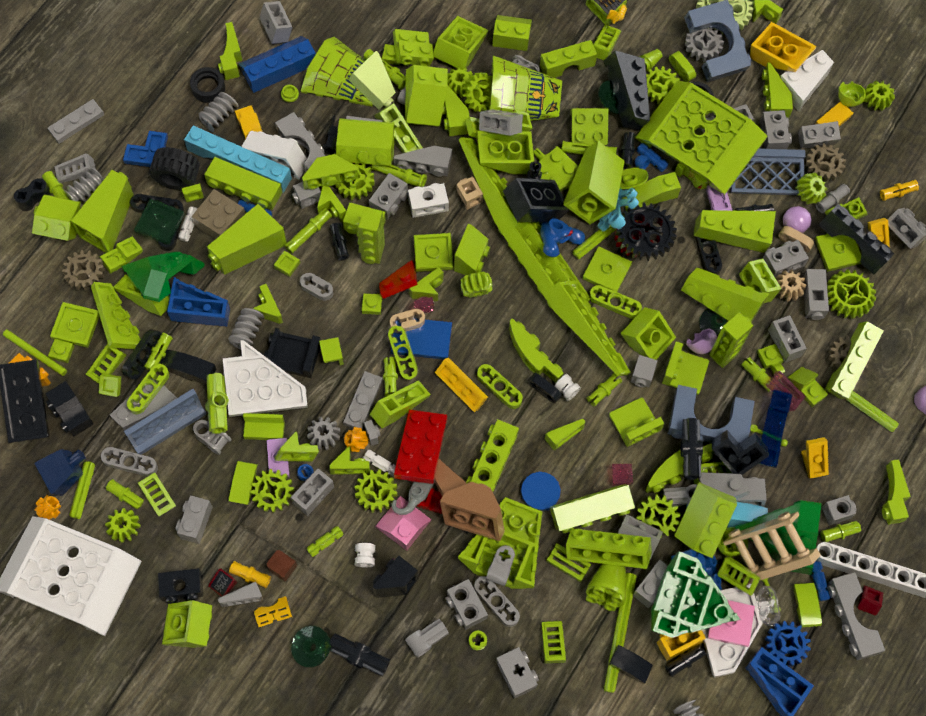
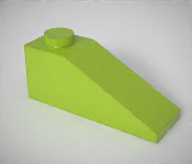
M394 103L374 115L377 120L394 123V143L402 153L423 149Z
M672 172L657 176L635 187L634 189L638 192L635 198L642 205L645 202L646 206L651 203L656 204L678 198L681 186L676 173Z
M124 275L113 287L117 292L148 312L162 316L168 309L169 295L160 302L144 299L141 296L140 290L136 289L127 275Z
M418 380L379 400L370 415L382 429L396 422L408 413L409 409L415 408L431 394Z

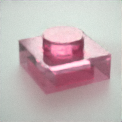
M433 297L417 299L414 301V309H420L424 313L433 312Z
M612 464L613 485H632V464Z

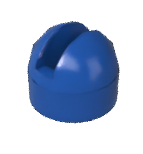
M639 155L635 158V165L637 168L645 170L649 166L651 159L645 155Z
M308 464L301 465L297 471L298 478L305 482L314 473L313 468Z

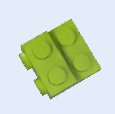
M401 29L393 31L396 63L420 66L431 65L434 60L433 45L429 43L428 32Z

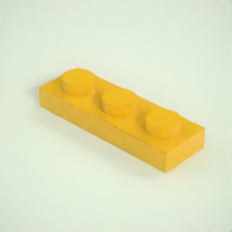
M449 357L444 359L435 371L473 412L478 411L487 400L488 396Z

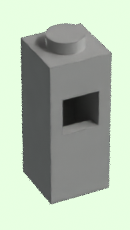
M807 269L803 275V278H805L804 284H806V289L804 290L805 317L820 320L825 318L829 312L826 269Z

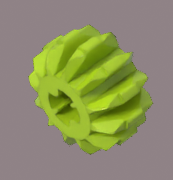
M458 66L457 70L451 68L450 73L447 74V85L456 95L460 94L461 98L466 93L463 90V87H467L465 80H470L469 76L473 75L472 71L467 72L466 67L460 70Z
M875 80L873 84H868L865 89L866 97L864 102L868 103V107H874V111L878 108L883 111L885 108L890 107L895 99L894 89L890 88V84H884V80L881 83Z
M807 173L797 181L798 186L796 189L799 191L797 195L801 196V201H805L806 204H816L826 196L825 191L827 188L824 185L826 182L822 181V176H818L817 173Z
M485 272L465 275L461 279V290L464 296L469 298L486 295L492 291V279L489 273Z
M122 508L121 513L114 510L115 516L108 515L110 522L105 523V526L109 528L106 531L107 534L112 535L111 538L114 541L119 538V541L123 543L125 537L131 541L132 537L130 535L137 536L138 532L135 529L141 527L137 523L139 517L134 515L133 510L127 512L125 508Z

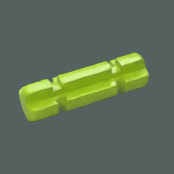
M338 526L334 527L330 533L327 532L316 540L315 544L309 545L307 547L308 553L312 557L317 555L319 550H324L335 542V539L338 540L342 537V530Z

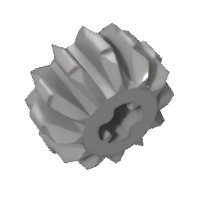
M319 417L318 423L313 420V426L308 427L310 433L307 434L308 439L311 440V445L317 444L319 450L322 446H325V449L328 450L329 444L335 447L336 443L334 440H340L338 435L340 428L336 427L337 422L333 421L330 423L329 417L325 421H323L322 417ZM323 431H327V435L325 434V436H321L320 433L323 434Z

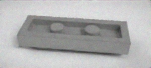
M92 99L49 126L48 130L58 144L104 116V112Z
M364 372L343 424L345 426L363 429L364 422H366L383 377Z

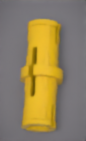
M912 180L903 184L897 183L893 187L880 190V197L883 201L894 197H903L904 194L918 191V182Z
M233 561L229 569L230 574L239 576L248 583L256 582L264 588H267L271 581L270 575L261 573L252 566L247 567L236 561Z

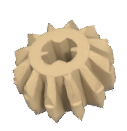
M793 269L789 273L784 270L781 274L777 275L776 280L781 287L778 293L781 294L780 299L785 297L787 302L791 298L796 301L799 297L803 296L806 284H804L805 278L799 277L800 272L794 274Z

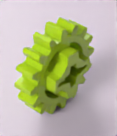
M662 66L661 70L655 67L654 71L648 70V74H646L648 97H651V102L657 100V104H660V101L669 93L668 91L677 81H680V78H676V72L671 74V69L669 68L666 71L664 66Z
M475 73V75L469 76L470 80H465L467 87H463V90L466 93L462 96L467 98L465 104H469V109H474L475 112L486 111L490 108L492 76H488L487 73Z
M355 163L354 165L358 168L359 178L351 182H339L335 186L338 188L339 194L344 192V198H347L349 195L351 200L355 196L360 200L362 194L367 197V191L372 192V186L375 185L374 173H371V168H366L365 164L359 165V163Z
M272 469L269 470V474L262 471L263 476L261 478L259 476L255 477L258 482L251 484L255 490L250 491V493L256 495L252 499L253 502L259 501L257 507L260 509L264 506L265 512H268L269 508H271L273 513L276 512V508L283 511L282 505H290L287 500L292 497L290 492L295 491L294 487H289L293 483L292 480L286 481L288 475L285 473L281 476L280 470H277L276 474ZM271 478L279 479L281 482H273ZM264 483V488L260 491V487ZM269 484H270L274 489H276V490H275V496H276V498H275L271 493H269V492H270V486H269ZM283 491H285V495H284V497L281 499V498H280V497H281V494H282ZM263 500H273L274 504L266 503Z
M378 469L377 474H374L373 470H370V475L363 473L364 479L358 478L359 485L355 486V490L358 491L355 493V498H360L358 504H364L365 511L370 507L372 513L375 512V509H378L381 513L383 507L390 509L389 502L392 503L395 500L393 497L398 496V492L394 491L397 489V484H392L394 477L388 479V472L382 475L381 469ZM370 481L368 487L364 488V486ZM374 485H376L379 491L378 498L374 492ZM385 495H388V497L384 501H382L383 497Z
M656 494L655 499L648 496L647 503L645 501L641 502L644 507L637 510L641 513V515H637L638 520H642V522L648 525L654 524L659 526L660 529L658 530L663 531L667 536H669V530L675 532L676 528L673 525H679L680 522L676 518L680 517V513L675 512L678 509V505L672 506L673 499L666 501V495L659 499L658 494ZM657 503L664 504V505H666L667 507H665V508L659 507V506L657 505ZM650 507L651 513L645 518V512ZM655 509L659 514L663 513L662 523L658 518L654 519ZM672 514L671 522L667 525L666 519Z

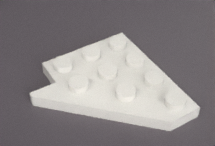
M240 340L242 356L223 358L226 394L229 399V417L241 416L243 413L258 414L308 407L305 386L244 340Z
M737 587L721 590L729 601L755 606L750 646L771 610L774 600L757 603L754 593L750 596ZM709 628L703 629L702 632L706 637L703 642L713 678L733 674L749 647L707 639Z

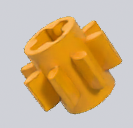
M358 427L348 430L344 436V443L347 448H351L352 452H360V449H365L369 442L366 431H362V428Z
M46 495L44 499L40 497L36 502L37 507L34 510L38 517L51 520L52 518L56 519L60 514L59 509L61 505L57 498Z

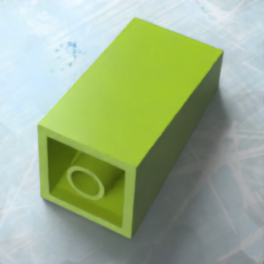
M600 141L589 146L584 152L563 205L589 224L615 210L624 160Z
M111 170L71 220L81 239L105 253L113 250L131 205L130 199L134 196L132 187L128 182V177L125 174Z
M257 204L207 246L208 257L212 261L210 264L216 271L220 270L225 275L284 247L287 243L284 228Z

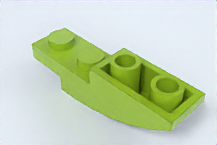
M512 318L509 322V331L519 356L533 373L539 375L544 373L556 384L563 377L562 368L558 364H553L549 361L548 356L543 351L539 352L540 341L538 337L527 332L521 322H516Z
M712 443L703 447L702 463L713 458L715 452L712 450ZM680 450L669 457L658 468L646 488L647 493L651 491L657 493L664 489L665 485L669 483L675 485L682 480L683 457H681Z

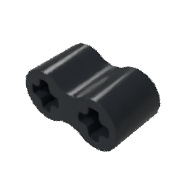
M37 178L28 187L16 190L14 199L22 211H30L34 208L35 204L41 202L43 195L51 196L46 182L41 178Z

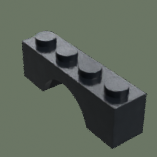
M839 204L819 223V226L831 237L845 235L854 239L862 252L860 263L873 275L894 255L887 245L883 244L874 233L867 230L859 220L855 219L846 208Z

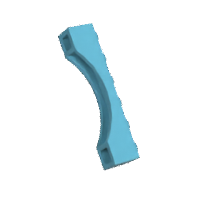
M192 126L184 139L187 151L203 158L217 157L280 183L282 193H284L292 180L290 168L196 126Z

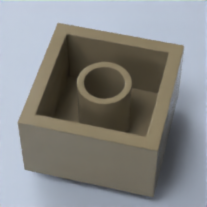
M214 189L191 217L196 228L217 239L245 215L244 207Z

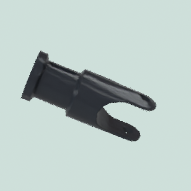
M334 114L329 126L326 144L323 145L324 152L330 155L336 154L338 127L334 126L336 114Z

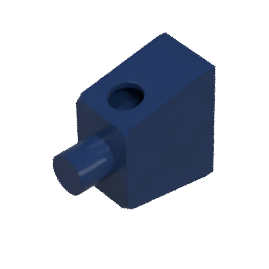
M61 449L34 464L51 495L63 496L83 475L79 464L86 457L80 450L72 453L71 451Z

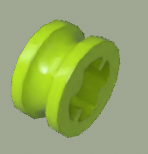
M479 630L472 632L469 636L470 647L477 651L485 648L487 644L486 634ZM477 635L481 636L480 639H484V642H480V646L475 645L476 642H472V639H475Z

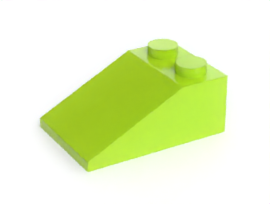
M457 16L437 39L433 53L434 57L454 66L456 69L459 66L463 70L473 60L489 30Z
M413 65L406 69V123L440 126L447 91L448 69Z
M477 131L480 165L510 174L528 173L530 163L534 161L531 131H522V133L514 135Z

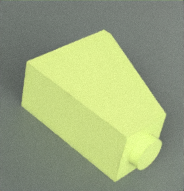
M375 51L351 75L349 81L380 110L383 106L387 107L394 101L392 97L396 92L379 53Z

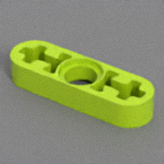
M601 285L594 286L590 291L589 296L592 303L627 318L634 319L642 310V305L639 301ZM598 292H601V296H599V298H596V294ZM613 298H617L620 300L621 304L619 306H613L610 300ZM624 302H626L627 304L625 306V309H622ZM632 306L636 307V311H634L633 313L630 312V308H632Z
M393 326L388 331V337L400 374L405 379H413L418 374V367L407 333L402 326ZM395 329L402 331L400 340L401 342L405 340L406 344H400L395 347L394 343H398L397 338L392 336L395 333ZM406 347L409 354L406 358L399 357V348ZM411 358L412 362H408L410 368H414L412 376L404 373L407 367L406 364L401 365L400 361H407Z
M154 365L129 397L127 407L131 413L136 415L143 413L169 379V371L165 365ZM163 370L164 375H159L157 377L156 372H161ZM146 385L154 387L153 391L149 394L143 392V388ZM139 402L141 406L134 408L133 403Z
M488 364L481 365L478 368V380L507 407L517 409L521 406L523 400L521 392L498 371ZM482 371H484V372L489 371V376H490V378H489L488 376H484V377H483V376H482V374H483ZM502 382L505 385V389L498 391L494 385ZM510 396L513 398L517 396V402H510Z

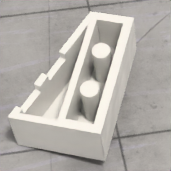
M824 50L806 59L796 72L787 71L781 75V79L792 93V104L798 112L827 77L834 62Z
M250 131L242 145L245 149L290 168L294 178L299 180L305 170L304 162L307 158L299 147L298 142L292 138L286 139L278 135H268L261 131Z

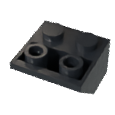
M398 556L396 559L392 558L385 568L387 570L383 575L378 574L373 580V593L376 598L406 595L418 581V570L401 556Z

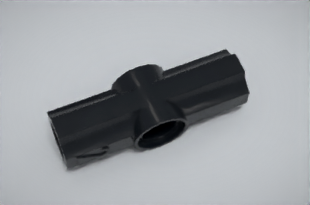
M696 418L682 420L680 454L683 457V478L688 480L701 478L703 442L700 440V420Z
M336 633L329 642L330 652L346 659L348 663L358 668H365L383 677L389 666L390 659L371 651V648L360 642L355 641L354 643Z

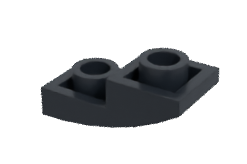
M617 645L609 665L625 672L626 676L643 684L646 683L653 666L647 660L620 645Z

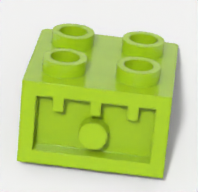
M570 108V115L572 116V142L594 144L600 141L603 145L608 144V108Z
M675 342L662 384L677 388L678 385L696 388V395H699L709 360L682 351L683 344Z
M642 397L609 414L627 447L660 432L664 425L661 417L655 419Z

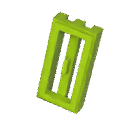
M556 544L546 562L581 582L591 564L585 561L574 560L585 568L580 567L557 553L559 551L567 556L566 548ZM553 557L558 558L559 560H561V561H563L564 563L568 564V565L571 566L572 568H574V569H576L577 571L581 572V575H578L577 573H575V572H573L572 570L568 569V568L565 567L564 565H562V564H560L559 562L555 561V560L553 559Z

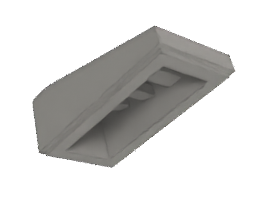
M86 153L54 166L57 180L59 183L79 179L80 176L85 177V172L91 173V168H95L94 159Z
M256 582L218 599L222 607L264 600Z

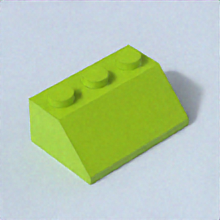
M339 119L336 155L350 163L391 166L394 157V123Z
M698 482L674 536L692 550L713 558L737 506L736 497Z

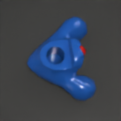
M558 219L543 222L540 228L541 238L544 243L543 252L549 257H557L560 254L557 244L569 240L574 244L580 245L585 241V234L582 231L569 227Z

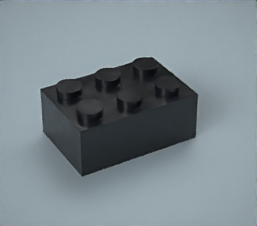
M515 178L503 190L517 222L543 223L549 222L551 219L560 220L569 211L563 205L565 200L555 180Z

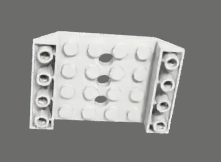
M32 516L0 577V593L12 598H19L81 624L86 629L106 636L142 561L110 544L46 518ZM72 548H78V555L74 558L69 557V551ZM62 567H69V573L66 576L59 575V570ZM54 585H59V593L50 595V588Z

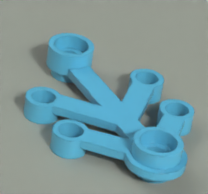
M634 188L628 190L619 189L616 209L599 219L598 228L601 231H605L611 225L613 228L621 229L626 221L621 215L620 207L628 206L630 209L635 208L639 203L635 198L638 192Z

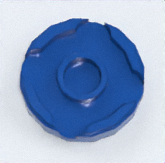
M536 472L524 480L521 496L527 506L540 511L550 510L549 507L556 505L560 498L561 489L559 482L554 476L545 472Z

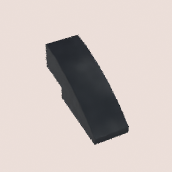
M168 349L165 352V358L162 357L159 363L165 365L168 371L190 381L195 380L204 385H207V376L214 374L217 370L215 364Z

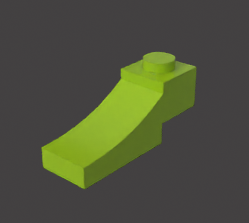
M232 22L225 23L227 43L224 54L220 56L221 63L218 64L220 73L225 75L226 80L240 77L236 62L242 61L241 51Z
M899 459L892 460L886 466L889 479L888 501L882 506V515L887 520L888 525L904 522L909 517L904 502L911 496Z

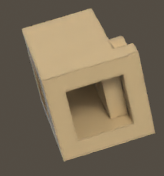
M473 176L468 179L464 178L456 184L457 193L465 204L466 210L483 202V193Z

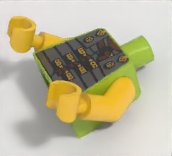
M586 0V6L605 25L609 26L611 23L615 24L624 19L627 11V0Z

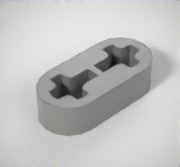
M305 273L301 276L300 284L304 291L323 301L332 298L333 287L329 282L312 273ZM311 279L312 284L306 285L305 281H310ZM327 288L328 293L322 294L321 289L325 290Z

